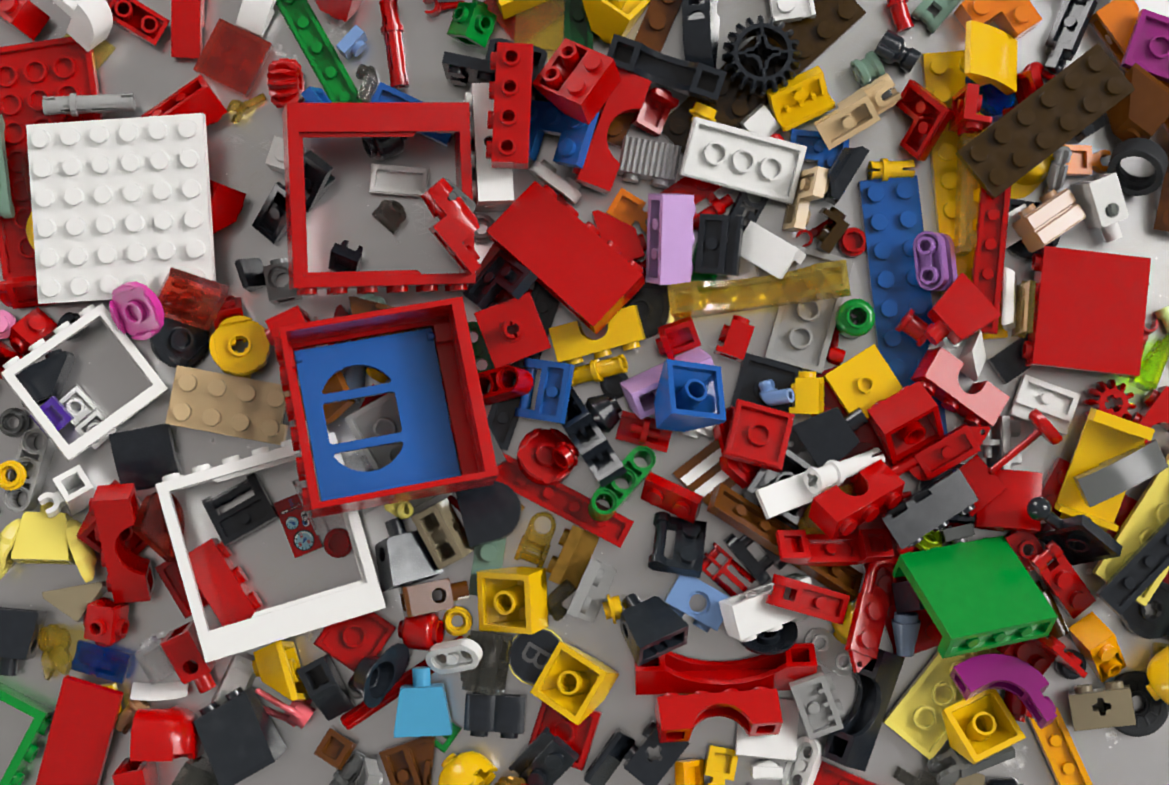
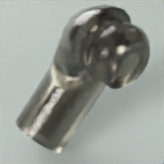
M360 64L356 71V77L363 80L356 99L363 103H370L378 84L376 69L371 65L368 67L365 64Z
M565 579L555 588L547 599L548 615H551L555 621H560L566 615L567 610L562 606L563 601L576 590V587L568 579Z

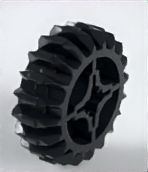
M760 15L757 18L756 24H754L751 18H747L745 22L746 27L738 23L735 27L737 33L729 32L727 36L731 42H724L723 49L727 53L722 55V61L730 62L724 66V71L728 73L734 71L729 80L735 82L740 79L739 90H743L745 85L750 86V95L754 94L756 88H760L761 96H765L767 87L771 88V91L775 93L778 91L777 84L783 87L788 86L787 79L793 80L796 76L793 70H798L801 65L799 61L795 60L802 55V51L795 49L799 46L800 42L798 39L790 40L794 34L793 29L784 32V21L780 22L777 27L773 25L774 17H770L768 23H764V18ZM756 36L754 47L738 52L739 46L746 39ZM767 37L777 41L783 50L780 47L770 45ZM760 46L761 51H763V55L766 56L763 67L762 60L760 59V56L757 55ZM779 60H785V65L779 72L767 76L770 64L778 63ZM740 62H743L744 65L753 66L757 76L745 70Z

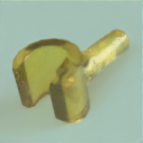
M264 93L244 102L232 100L227 107V113L230 111H236L237 113L233 115L231 122H240L246 110L266 100Z

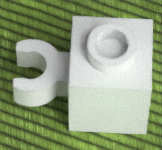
M78 464L52 479L57 490L55 493L46 492L38 497L41 506L48 502L54 503L51 508L45 510L48 518L58 515L63 506H66L73 516L89 507V500L93 498L95 489Z

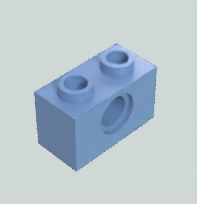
M678 574L664 601L681 618L684 613L695 619L693 625L708 633L710 628L718 631L723 622L719 601L730 597L695 577ZM700 594L705 598V606L702 610L693 611L690 608L689 601L693 595Z

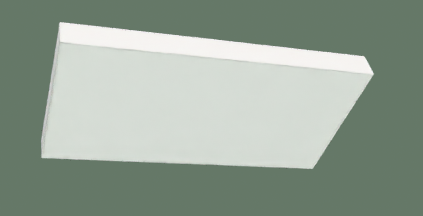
M693 117L679 175L793 204L807 146Z

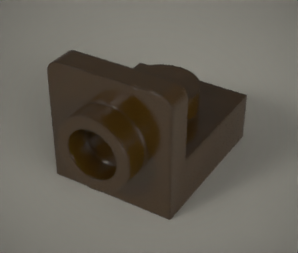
M833 206L830 210L822 208L819 211L820 214L833 223L830 226L826 224L816 237L819 240L816 247L830 254L850 225L844 221L846 215Z

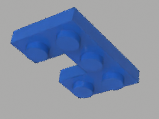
M531 100L529 160L535 161L537 159L544 133L558 135L560 138L553 162L558 165L582 169L600 112L587 125L565 115L551 102Z

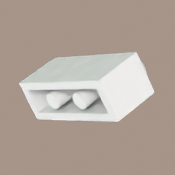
M798 573L786 576L794 580L812 584L809 576H805ZM771 582L719 601L727 636L738 639L740 642L754 640L757 638V634L764 631H778L783 628L782 624L790 621H804L808 619V615L767 604L768 594H772L774 583ZM786 587L783 599H789L791 588Z

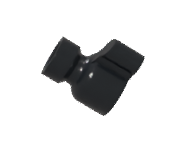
M889 29L874 50V53L881 60L889 64L898 62L900 68L908 73L921 55V52L915 48H907L904 38Z

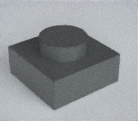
M972 523L940 531L942 544L949 542L950 545L968 542L967 538L975 535Z

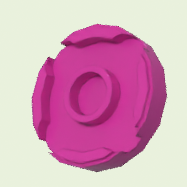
M135 281L126 282L113 290L111 294L113 295L112 300L109 301V310L112 320L120 331L124 334L126 332L129 333L134 340H147L160 332L164 325V311L160 300L150 288Z

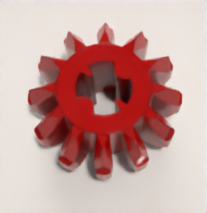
M282 58L272 61L268 66L267 85L273 105L277 108H284L286 103H303L304 97L301 93L305 91V82L301 65L296 59Z
M1114 379L1108 380L1106 384L1103 381L1096 382V389L1090 388L1087 390L1088 395L1092 399L1083 401V404L1086 406H1091V408L1126 420L1133 418L1127 410L1136 408V404L1129 403L1128 399L1134 397V393L1125 394L1124 391L1127 385L1121 383L1117 386ZM1108 400H1112L1114 406L1110 407L1111 409H1107L1105 403L1109 402ZM1088 410V411L1085 412V415H1086L1087 417H1088V414H1089L1090 410Z

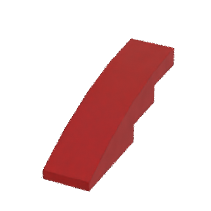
M171 0V57L198 59L203 57L202 28L205 27L204 0Z

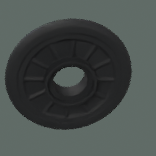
M1130 671L1119 675L1113 680L1123 681V685H1130L1132 697L1141 696L1145 703L1141 711L1135 712L1136 725L1114 727L1116 730L1128 736L1142 737L1156 732L1163 726L1169 715V705L1162 699L1155 701L1146 688V685L1150 683L1146 672ZM1104 702V711H1106V706L1111 705L1110 703Z

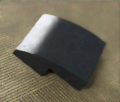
M169 424L109 434L120 484L134 483L136 491L156 487L155 484L163 482V476L179 472L182 475L178 453H175Z

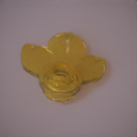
M49 624L47 627H42L38 633L37 641L39 649L43 651L41 664L45 680H50L56 669L63 675H68L72 667V656L68 650L72 644L69 631L66 628H60L57 624Z

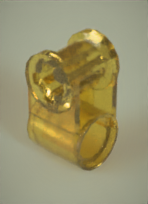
M540 511L532 516L525 535L523 534L514 560L519 561L522 559L537 565L539 568H543L557 526L556 518L552 513ZM544 516L549 518L551 521L550 531L542 533L536 529L535 521L538 517ZM526 549L538 553L539 555L526 551Z

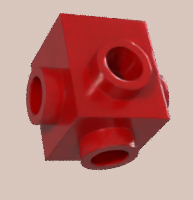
M106 597L88 603L87 612L83 619V626L85 627L84 638L95 641L96 645L103 647L112 646L113 643L126 638L130 626L128 620L130 604H114L113 599Z

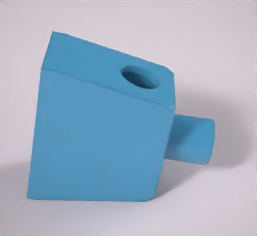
M413 667V684H404L400 687L394 738L452 735L453 726L444 683H431L430 667Z

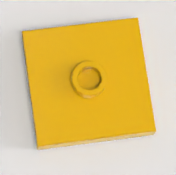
M875 344L823 376L847 414L860 407L867 419L869 418L867 409L871 408L876 402L885 400L898 393L903 388Z

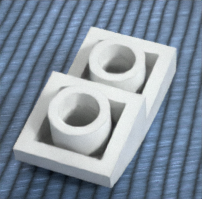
M243 0L235 25L263 38L275 12L273 7L276 0Z
M78 384L59 399L61 404L74 417L71 423L81 436L107 418L104 412ZM115 428L94 443L92 447L96 450L109 438V434L115 433L118 429Z

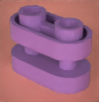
M924 231L918 234L913 242L917 282L925 290L946 291L958 277L954 242L949 235L944 233Z

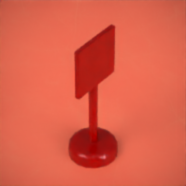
M1034 408L1028 415V419L1036 430L989 468L976 454L959 468L979 499L974 503L976 508L969 512L972 517L1007 489L995 475L999 469L1041 435L1052 445H1056L1063 440L1057 429L1037 408Z

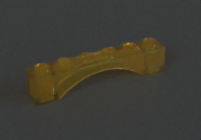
M846 259L817 263L786 272L781 280L773 275L739 280L692 281L667 285L670 313L675 321L686 317L698 318L851 296Z

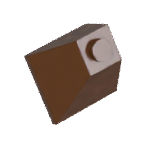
M1135 62L1124 74L1135 90L1107 111L1112 132L1122 141L1138 137L1150 139L1169 117V88Z

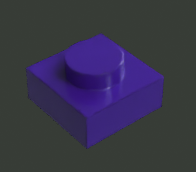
M52 396L40 406V409L58 432L74 419L55 396ZM30 415L31 419L39 426L32 415Z

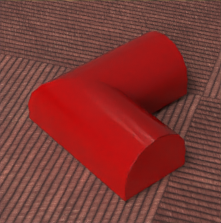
M909 79L901 93L902 99L897 101L895 105L914 121L899 145L918 161H926L955 112L918 82Z

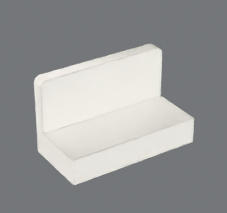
M750 221L743 232L741 257L780 280L783 279L793 261L801 265L806 257V254L800 249Z

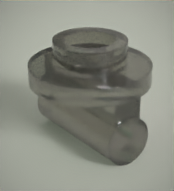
M383 200L372 213V216L393 235L399 231L401 224L406 219L403 206L395 200Z

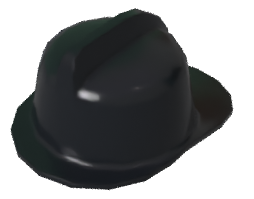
M397 643L389 647L380 657L367 656L357 664L354 674L348 682V686L363 696L364 704L367 707L375 708L378 706L392 687L400 680L408 666L409 649L405 644Z

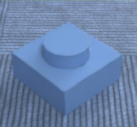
M355 25L336 47L340 54L349 61L352 56L357 57L364 51L368 39L365 32Z

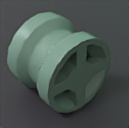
M874 51L866 53L865 58L861 60L855 59L850 63L853 75L862 87L869 84L871 80L885 74L882 62Z

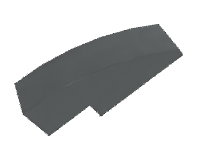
M1154 439L1099 463L1100 466L1073 478L1085 504L1092 507L1153 477L1168 468V464L1157 440Z

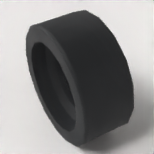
M1140 137L1129 138L1119 143L1113 150L1107 173H1117L1123 193L1133 196L1148 195L1156 191L1163 183L1168 167L1167 154L1160 145L1152 140ZM1126 157H1141L1154 166L1155 173L1148 177L1132 176L1125 172L1120 162Z

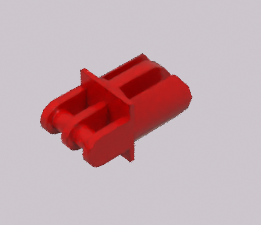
M714 542L712 544L714 548L709 553H704L705 558L703 559L702 571L730 597L738 594L719 578L722 574L742 592H745L748 588L727 568L731 565L751 584L756 579ZM720 553L727 558L722 565L715 560ZM711 563L718 568L713 575L707 570Z

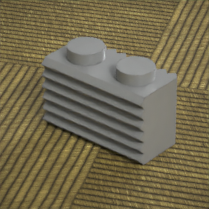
M624 136L619 159L620 167L617 175H622V180L627 182L639 183L640 179L651 181V185L654 187L668 188V184H675L682 146Z

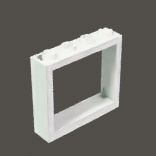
M103 303L97 307L91 304L84 308L78 314L81 318L72 324L66 321L53 331L56 334L48 341H45L43 338L38 340L28 348L29 354L21 359L18 356L10 359L3 365L5 370L1 372V377L67 462L74 459L168 390L126 333L124 334L118 329ZM100 318L152 386L68 445L16 378V375Z

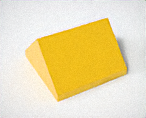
M996 689L985 690L967 701L963 699L942 710L950 747L973 765L1026 738Z

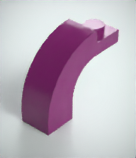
M1004 654L978 655L954 666L950 673L951 679L966 701L988 689H1003L1013 693L1023 702L1040 729L1050 725L1057 717L1055 713L1056 708L1052 700L1042 694L1049 686V682L1033 666L1018 658Z

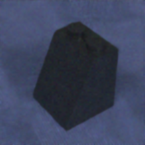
M241 686L225 695L227 701L218 706L215 701L199 710L201 716L193 721L219 785L237 784L274 763L287 749L252 686L243 691Z

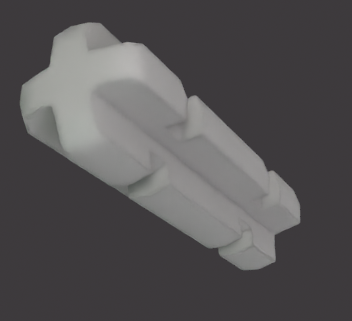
M1062 146L1053 153V158L1055 159L1051 161L1046 179L1048 185H1045L1043 195L1052 189H1055L1057 193L1061 191L1059 189L1064 185L1068 170L1066 163L1070 162L1072 155L1069 147Z

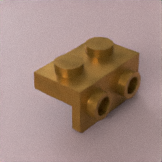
M575 525L572 526L571 530L565 528L558 543L563 546L559 557L552 556L546 572L551 574L548 580L576 590L599 541V536Z

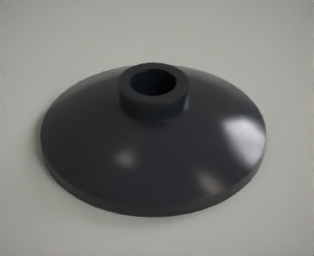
M790 621L782 624L783 628L778 631H764L757 634L756 639L740 643L747 650L756 654H780L795 644L798 638L797 625L795 622Z

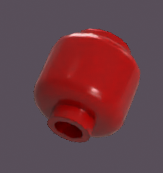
M433 612L409 618L405 617L403 621L399 622L398 637L402 638L403 644L408 649L429 651L432 645L441 643L443 640V621L439 620L438 616Z

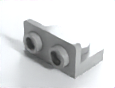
M590 558L566 614L594 623L617 570Z
M819 665L817 666V673L789 683L810 740L844 728L841 717L846 715L840 699L834 700L831 691L836 690L830 672L824 674Z

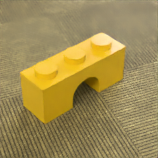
M637 305L621 308L608 322L607 333L598 340L586 336L580 320L549 328L557 361H565L567 364L572 365L584 362L582 356L594 353L595 359L611 355V348L622 346L623 351L641 347L639 341L646 339Z

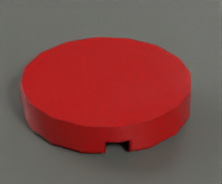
M537 428L527 433L518 446L516 457L519 469L524 476L536 484L546 486L558 484L565 480L574 466L566 470L560 468L552 457V450L557 447L559 441H564L565 444L572 443L567 435L553 428Z

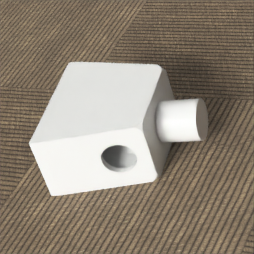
M1117 173L1096 174L1071 184L1070 187L1077 204L1081 206L1086 214L1084 220L1088 228H1101L1106 243L1122 238L1123 234L1118 222L1128 218L1129 214Z

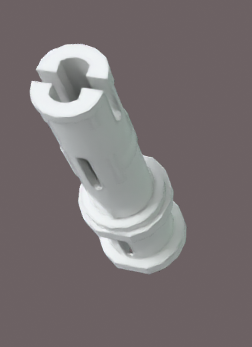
M875 447L839 462L829 460L819 468H808L803 475L804 484L811 493L819 494L826 487L839 486L846 478L858 474L859 471L880 459L885 463L884 454L875 456L881 452L879 448Z

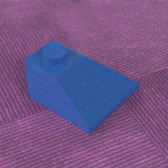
M666 359L654 400L656 429L686 432L724 423L726 421L721 366Z

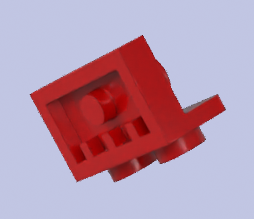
M967 83L952 98L951 109L955 113L949 121L948 131L957 132L958 137L974 138L975 135H978L992 124L993 117L976 114L979 113L982 106V95H979L980 85Z

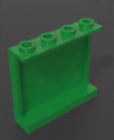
M1003 535L991 538L985 537L965 543L959 542L944 547H933L923 551L906 552L899 556L892 573L893 578L902 576L907 578L942 635L937 650L943 659L1047 637L1058 618Z

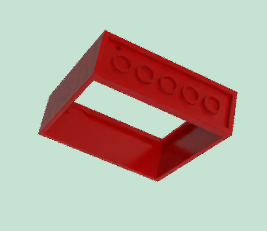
M469 102L286 103L282 111L289 290H296L297 296L315 295L317 290L327 289V295H344L348 293V289H356L357 294L378 293V288H386V293L408 292V287H416V293L438 291V286H445V292H459L468 290L467 285L476 283L475 272L467 276L460 266L459 273L421 274L418 270L308 272L303 138L413 137L417 132L454 133L456 186L473 200ZM473 233L462 243L465 247L470 245L475 250Z

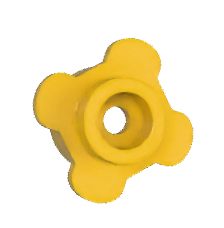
M607 594L608 601L602 602L606 620L612 618L613 623L617 624L616 620L621 619L623 611L619 595L610 597Z

